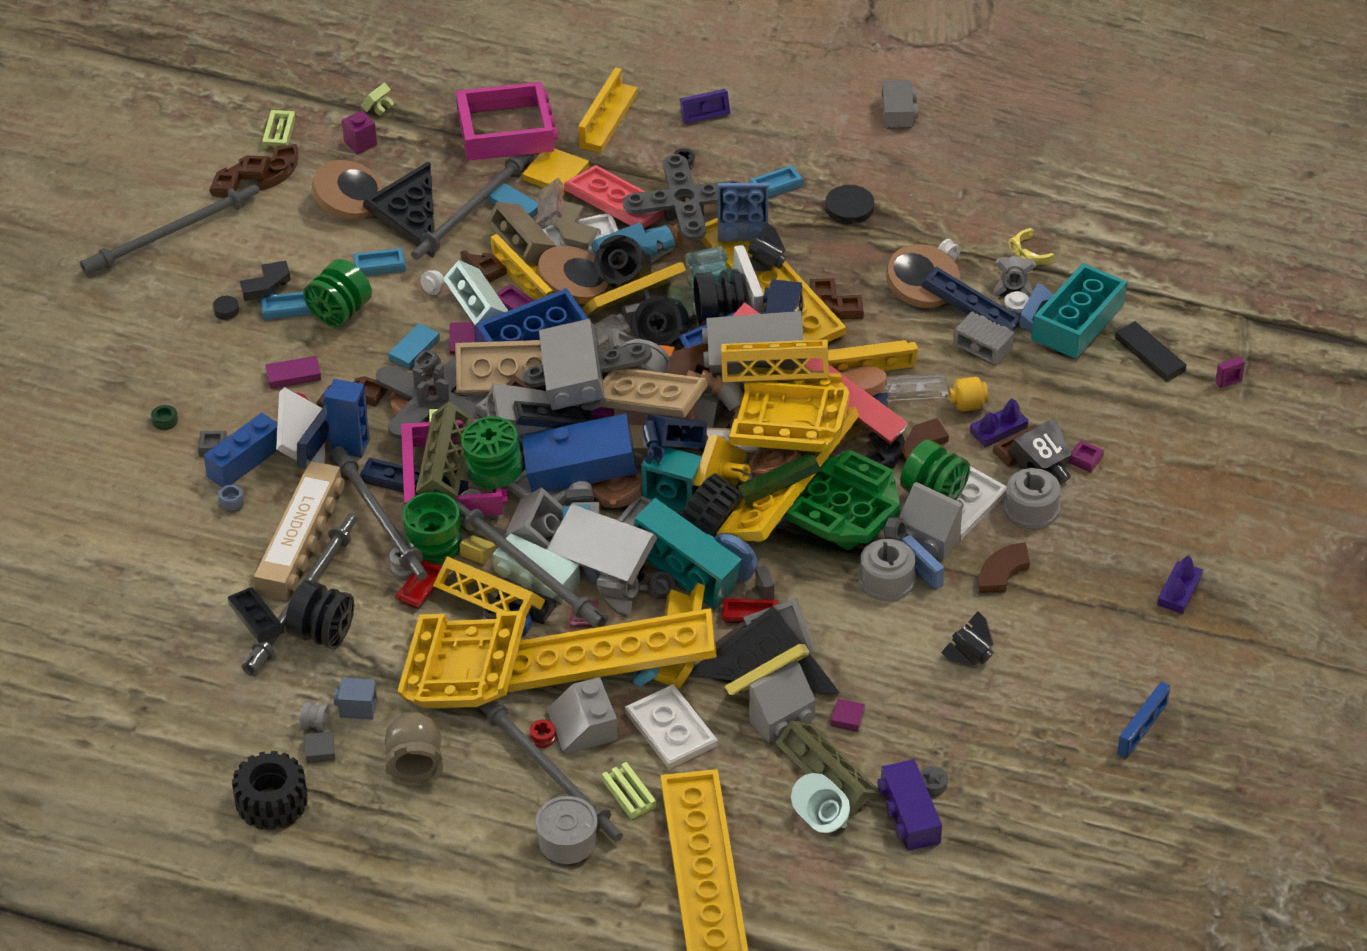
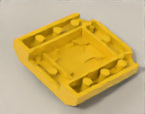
M752 367L758 373H766L770 369L762 367ZM782 369V370H784L785 372H793V371H794V370ZM829 373V378L745 381L744 396L738 417L733 421L729 441L730 445L824 452L841 436L849 405V391L842 382L841 374Z
M503 611L496 613V619L448 621L445 614L419 615L397 690L400 697L422 708L478 707L505 696L526 621L524 612Z

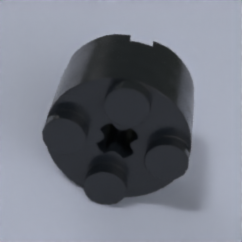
M613 235L605 239L600 244V249L594 258L597 274L615 289L652 274V261L648 251L637 241L625 235Z
M668 296L650 297L643 300L633 314V332L638 339L672 347L680 343V335L688 332L689 315L680 300ZM664 319V324L658 326L657 321Z

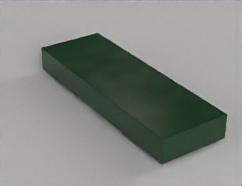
M810 452L739 485L738 488L742 492L746 504L749 505L818 473L821 469L813 453Z

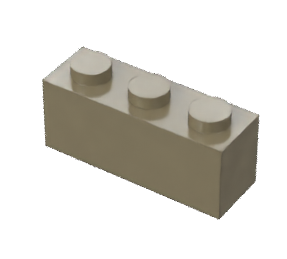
M496 202L487 221L488 225L526 264L538 265L541 255L546 250L556 247V245L521 205Z

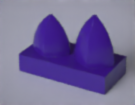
M725 88L679 99L682 121L685 124L731 114L728 91Z
M1011 398L1002 410L996 413L988 412L983 419L970 424V433L984 447H988L1028 428L1029 420L1020 412L1018 402Z
M1187 555L1181 562L1177 561L1158 597V606L1182 614L1186 610L1203 575V569L1194 566L1190 555Z

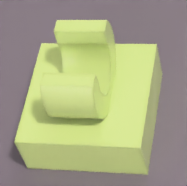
M384 82L368 94L361 106L366 112L374 108L376 114L381 116L385 111L381 104L385 105L388 109L394 104L392 99L387 97L391 89Z

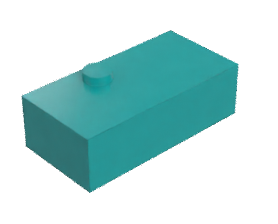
M1082 263L1034 315L1031 340L1077 359L1124 306L1128 281Z
M656 498L635 517L634 527L651 532L658 537L645 561L659 571H667L677 584L690 593L697 583L705 585L703 602L714 610L721 605L723 598H727L735 590L742 559L718 543L713 536L705 534Z

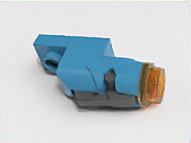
M641 222L595 239L591 247L594 254H597L600 244L605 239L613 235H625L642 245L648 251L653 263L678 247V244L683 242V238L676 224H666L662 227L644 231Z

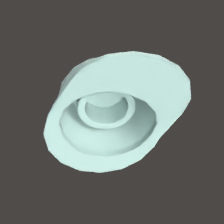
M811 773L797 780L791 793L792 806L813 829L819 833H830L848 826L846 822L850 814L849 800L829 778L822 774Z

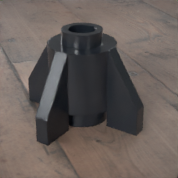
M766 223L760 232L765 237L762 238L758 235L748 246V253L752 255V257L749 255L748 257L754 271H772L775 267L780 269L787 258L784 255L786 249L776 228Z
M978 611L968 621L973 626L972 628L966 624L952 635V641L956 643V646L950 642L941 652L948 660L976 665L980 662L983 665L994 654L991 650L994 643L987 619Z

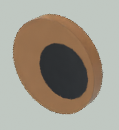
M334 160L323 164L316 171L312 182V194L316 202L328 213L348 220H360L373 215L363 207V202L366 198L383 189L380 179L372 170L360 163L349 160Z
M914 244L905 246L892 255L886 270V280L891 291L907 304L921 308H934L942 306L947 302L922 287L925 278L936 266L960 280V273L953 259L942 250L929 245Z
M557 246L546 250L539 259L536 274L552 289V293L567 288L578 304H587L594 297L604 294L608 287V282H605L595 270V256L585 250L571 246Z

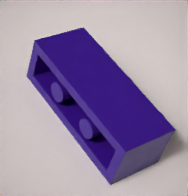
M915 759L881 766V778L877 779V786L881 796L885 795L887 799L886 808L889 817L894 818L896 821L895 830L899 841H904L907 851L941 843L942 823Z

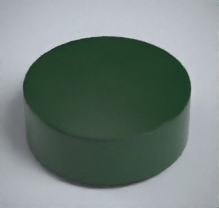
M170 405L156 407L151 412L153 426L159 430H168L176 426L178 423L176 409Z

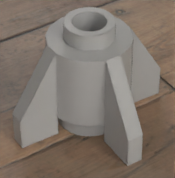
M1018 256L1009 258L999 257L996 260V265L1002 270V277L994 288V295L998 297L1007 290V287L1013 290L1021 288V291L1030 298L1033 291L1027 276L1028 272L1036 267L1034 260L1023 259Z
M600 574L596 583L599 594L618 613L631 615L632 601L628 599L635 597L638 590L648 591V586L639 584L637 577L633 584L629 585Z

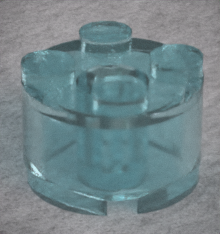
M722 246L685 254L686 264L691 270V274L687 275L691 290L693 289L694 274L712 272L715 282L719 283L720 272L726 271L730 282L731 268H727L725 261L728 260V257Z

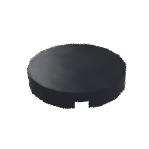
M857 185L835 187L826 196L825 206L827 214L835 221L844 224H852V221L858 220L859 223L871 217L874 212V197L870 191Z

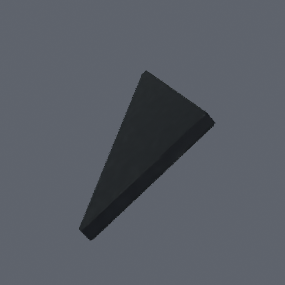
M426 162L366 198L363 202L365 209L417 247L421 244L420 237L423 233H433L435 231L430 162ZM426 252L431 258L435 257V252Z
M772 606L716 649V658L702 660L694 666L690 675L735 681L794 646L803 643L775 606ZM811 653L798 661L812 692L835 695L840 692Z

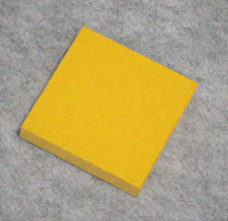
M554 148V152L540 153L522 173V180L565 196L568 192L564 190V183L589 168V161Z

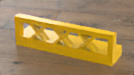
M614 68L578 126L579 148L602 154L637 97L638 87L622 83L621 68Z
M498 234L491 236L492 254L506 267L507 275L530 298L537 300L553 294L552 289L536 274V265L526 264Z
M828 339L722 344V382L829 378ZM811 358H823V371H811L805 364ZM785 359H792L798 364L793 372H785L779 365ZM758 360H765L772 366L766 373H758L752 368ZM738 361L745 368L740 374H728L727 362Z
M906 340L833 349L828 350V364L840 373L847 369L863 366L877 367L883 371L915 367L918 347L915 342L907 343Z
M448 556L433 585L437 589L494 613L510 611L508 603L518 600L523 602L519 611H523L525 616H527L531 606L541 610L545 599L532 591ZM451 571L457 575L458 582L451 586H446L444 583ZM472 582L478 583L480 591L468 595L466 585ZM493 591L499 592L501 600L489 604L487 594Z
M697 583L690 595L671 589L667 595L664 616L701 610L705 585ZM693 662L659 667L658 676L654 680L667 685L674 684L676 688L680 689L692 671Z

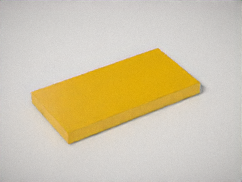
M679 262L594 297L581 309L588 317L643 294L644 290L651 291L668 284L686 271L684 264Z

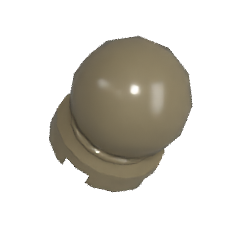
M418 712L404 713L396 718L387 728L384 743L388 753L385 760L386 774L389 773L394 777L395 783L404 786H422V781L432 777L435 781L442 774L443 756L440 752L442 737L438 726L431 718Z

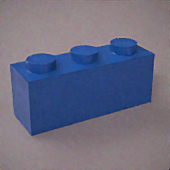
M333 379L330 388H326L323 395V404H326L327 407L325 422L329 424L327 440L331 441V450L337 446H343L349 456L362 458L370 441L364 384Z
M261 412L205 453L204 462L207 477L222 488L225 485H232L277 452L278 423Z

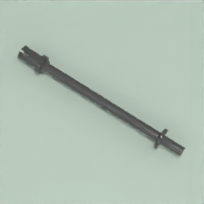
M534 154L517 155L508 158L505 161V168L433 233L425 232L421 235V244L411 252L412 258L418 260L427 251H438L440 248L439 240L511 175H520L523 172V168L534 159Z
M255 184L237 193L233 188L228 189V197L113 250L100 249L98 254L80 261L81 269L87 276L101 268H110L113 266L115 259L230 206H233L236 210L241 209V201L258 194L259 189Z
M343 446L335 447L331 451V459L340 467L341 477L350 479L400 552L399 564L405 570H412L418 580H424L427 577V572L421 565L423 560L422 553L416 548H409L358 474L359 465L356 460L350 458Z
M456 500L459 506V514L464 519L463 527L468 531L477 529L573 607V614L577 618H583L593 628L606 625L608 616L593 606V602L588 597L579 598L485 523L482 511L479 509L470 511Z
M349 513L340 527H332L329 530L328 536L331 540L304 580L316 582L339 546H347L351 542L349 531L357 521V517L354 514ZM289 602L278 617L279 621L283 624V628H285ZM279 635L260 643L255 641L252 646V652L242 664V669L248 675L253 674V676L259 673L265 661L273 656L274 650L272 646Z
M493 700L478 706L487 716V721L491 725H500L569 796L581 798L594 808L597 814V830L601 828L614 842H618L622 838V832L609 820L611 817L610 810L606 807L598 809L507 717L508 709L503 704H498Z

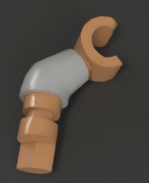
M688 370L686 376L706 378L708 385L706 389H710V393L717 395L716 398L723 402L729 412H734L730 421V427L732 428L734 419L738 417L744 396L741 384L739 382H722V376L716 375V377H713L712 373L703 370L701 374Z

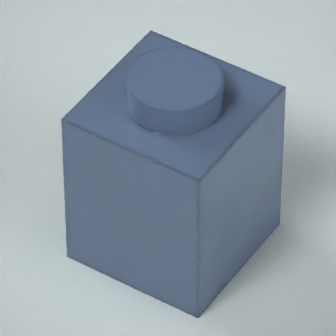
M342 677L340 689L336 688L334 692V705L339 708V716L344 718L373 719L378 698L376 680Z

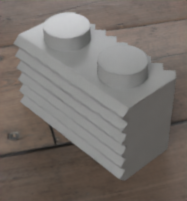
M911 80L882 81L883 118L886 129L888 127L891 129L893 127L912 128L913 119L918 118V104H913L917 102V90L912 88Z
M972 311L954 329L953 345L997 366L1012 350L1014 332L1005 326L996 325L995 322L992 323L985 316H979Z

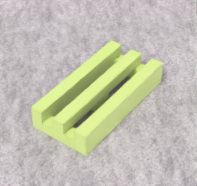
M271 110L262 140L263 149H268L269 146L277 148L278 146L289 145L296 119L295 111ZM280 117L275 137L271 139L276 118ZM286 118H288L287 124H286V127H285V131H284V135H283V138L281 139V135H282V131H283V128H284L285 120H286Z
M625 762L621 764L622 768L620 769L617 767L612 768V773L610 774L607 771L602 773V782L632 820L655 809L656 800L628 763ZM613 780H618L638 808L635 809Z

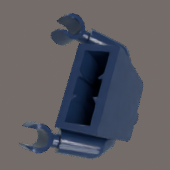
M649 414L647 421L643 425L645 443L649 448L645 461L651 464L652 459L658 461V465H660L665 453L661 446L699 448L700 451L704 452L708 440V422L686 417Z

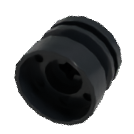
M738 269L730 271V282L726 271L720 272L719 283L715 282L712 272L694 274V303L700 327L707 324V318L719 317V313H722L723 317L728 316L732 312L735 313L746 303L745 286L742 283Z
M304 580L299 584L289 602L285 620L287 633L303 640H310L312 638L313 642L317 645L336 649L345 639L351 626L355 608L354 597L350 593L340 592L338 589H330L328 591V588L323 584Z

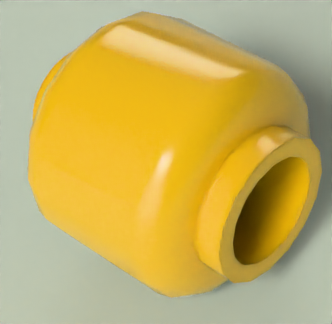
M979 377L958 378L954 381L953 388L948 390L950 404H955L960 412L980 410L983 408L984 403L988 402L986 382H982Z

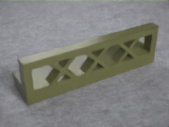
M449 401L432 414L416 493L422 494L437 489L454 499L458 496L465 462L461 438L463 431L473 422V417ZM455 417L464 422L463 428L459 429L454 419ZM453 435L459 444L458 448H455L451 440ZM447 455L451 456L455 467L451 468L446 458ZM443 475L447 476L451 487L442 482Z
M790 721L776 741V744L806 774L818 773L826 776L846 795L850 804L849 815H855L864 800H879L881 797L879 790L810 722Z

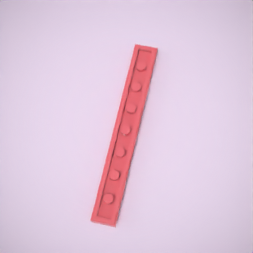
M744 303L733 316L760 313ZM811 358L805 364L811 371H823V360L821 358ZM829 365V373L841 374ZM841 374L842 382L849 391L850 400L848 407H856L859 414L856 420L891 445L908 426V422Z

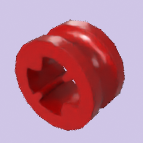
M544 719L533 722L530 726V740L538 748H547L553 745L556 738L554 724ZM541 732H547V734L544 733V736L538 735V733L541 735Z

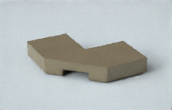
M560 200L551 215V223L560 233L564 244L588 250L597 236V228L578 223L584 213V206Z

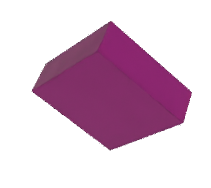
M1241 356L1218 364L1215 383L1219 388L1242 381L1245 361Z
M1080 440L1073 449L1072 457L1068 463L1091 473L1103 458L1104 450Z
M837 699L831 718V726L858 732L864 715L865 704Z

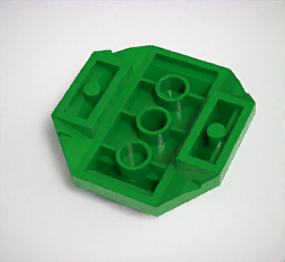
M852 450L842 452L840 456L829 457L821 465V471L812 477L784 515L786 520L847 551L860 543H869L884 528L888 518L895 517L900 513V502L894 470Z

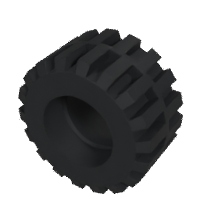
M714 473L699 486L685 505L680 516L705 534L713 537L717 536V531L740 503L742 492Z
M264 751L259 752V756L251 755L247 757V762L242 761L239 764V769L234 771V779H232L236 810L241 819H246V823L250 826L256 824V828L263 829L265 826L271 830L279 825L281 828L285 827L287 822L291 821L293 823L298 819L297 815L303 814L305 811L304 806H307L308 794L304 769L302 765L298 764L297 759L294 757L290 759L289 754L284 752L279 755L278 751H271L270 754H265ZM268 788H279L273 792H261Z

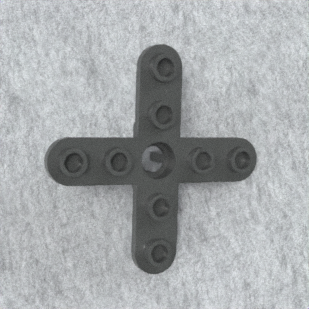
M678 154L669 155L663 160V169L669 189L629 194L623 199V208L633 214L665 210V220L673 221L677 218L681 234L685 239L692 241L700 240L706 235V225L703 218L704 205L718 203V183L741 182L730 180L694 185L687 159ZM685 198H689L690 201L685 202Z
M591 323L596 338L604 394L603 380L610 371L645 364L651 359L652 351L648 345L638 343L632 346L599 352L597 329ZM543 365L533 366L524 373L523 379L527 386L532 388L546 386ZM605 394L604 399L582 403L579 406L584 410L598 409L605 402Z
M456 356L451 358L445 365L443 363L438 364L434 368L433 378L429 382L426 381V373L418 367L413 368V374L395 366H384L376 372V381L380 386L410 399L389 422L388 431L391 436L402 439L401 424L424 423L429 418V409H439L448 401L472 416L473 419L483 418L475 412L476 403L453 393L456 390ZM429 391H436V395L429 396Z

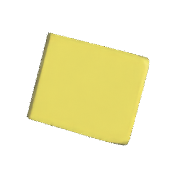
M474 535L459 544L460 556L483 565L497 548V545L493 542Z

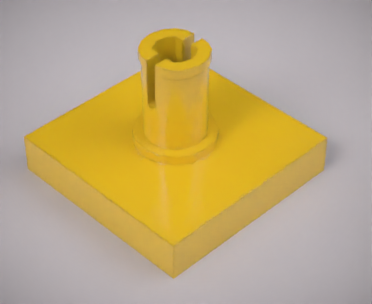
M709 434L693 485L699 488L714 473L735 488L739 480L743 482L748 481L749 476L743 475V473L751 474L750 466L744 464L747 452L735 445H730V442L718 435Z

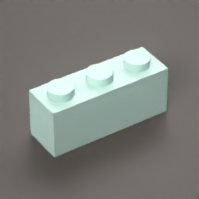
M458 260L443 278L475 326L479 322L508 311L479 268Z
M512 533L506 538L571 592L580 584L579 564ZM498 547L493 553L495 573L520 584L526 589H531L544 596L553 598L561 604L564 603V599Z

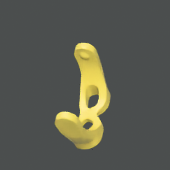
M1032 228L1020 231L1015 237L1009 239V247L1016 256L1023 259H1033L1036 265L1051 264L1056 259L1053 253L1038 255L1021 248L1020 242L1034 236L1035 232Z

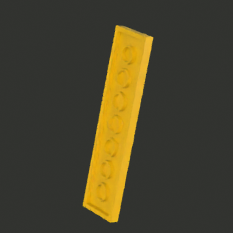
M718 218L705 223L706 235L700 240L729 272L733 270L734 246L743 245L747 254L752 257L748 253V246L753 241H718ZM786 261L780 269L775 267L772 271H754L763 294L765 288H770L771 279L802 282L804 300L802 313L803 340L828 339V342L846 335V326Z
M848 407L841 436L824 452L799 450L801 456L812 452L819 467H821L859 417L856 407ZM816 473L749 505L746 504L743 498L717 531L716 535L731 534L741 538L743 541L755 542L767 539L771 531L781 521L783 515L793 505L796 498Z
M712 609L520 640L507 693L716 658Z
M718 769L660 775L686 951H748Z

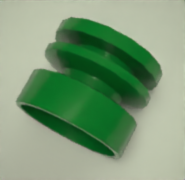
M337 259L333 260L320 275H317L304 288L303 297L307 307L319 321L336 328L342 326L353 316L355 311H358L372 297V288L365 274L356 265L347 260Z
M491 416L477 419L466 427L462 434L461 443L469 479L475 485L487 489L506 487L516 481L523 468L516 427L509 420Z
M924 440L918 444L907 458L901 472L900 486L910 493L914 483L918 482L957 500L968 481L970 463L968 460L958 457L955 453H947V450L936 442Z
M425 492L414 496L406 503L403 509V524L407 545L418 549L422 553V562L426 560L436 565L444 563L447 556L453 559L459 553V544L462 542L459 506L456 501L447 494Z

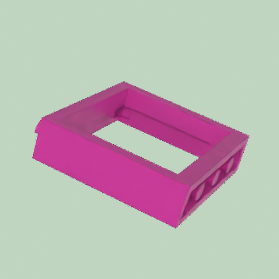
M542 82L456 91L457 112L467 161L554 152V141H557L558 138L557 127H555L554 115H552L548 90L543 91ZM538 105L543 128L474 135L470 116L472 112Z
M456 420L459 429L463 428L464 422ZM430 422L401 424L405 505L416 496L414 447L426 446ZM451 436L453 444H458L455 436ZM507 487L493 489V493L458 495L454 500H458L470 511L479 509L484 513V516L502 515V504L508 503Z

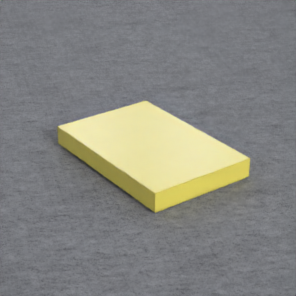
M798 644L729 683L725 688L729 695H740L749 689V685L794 661L798 662L808 656L810 652L805 644Z

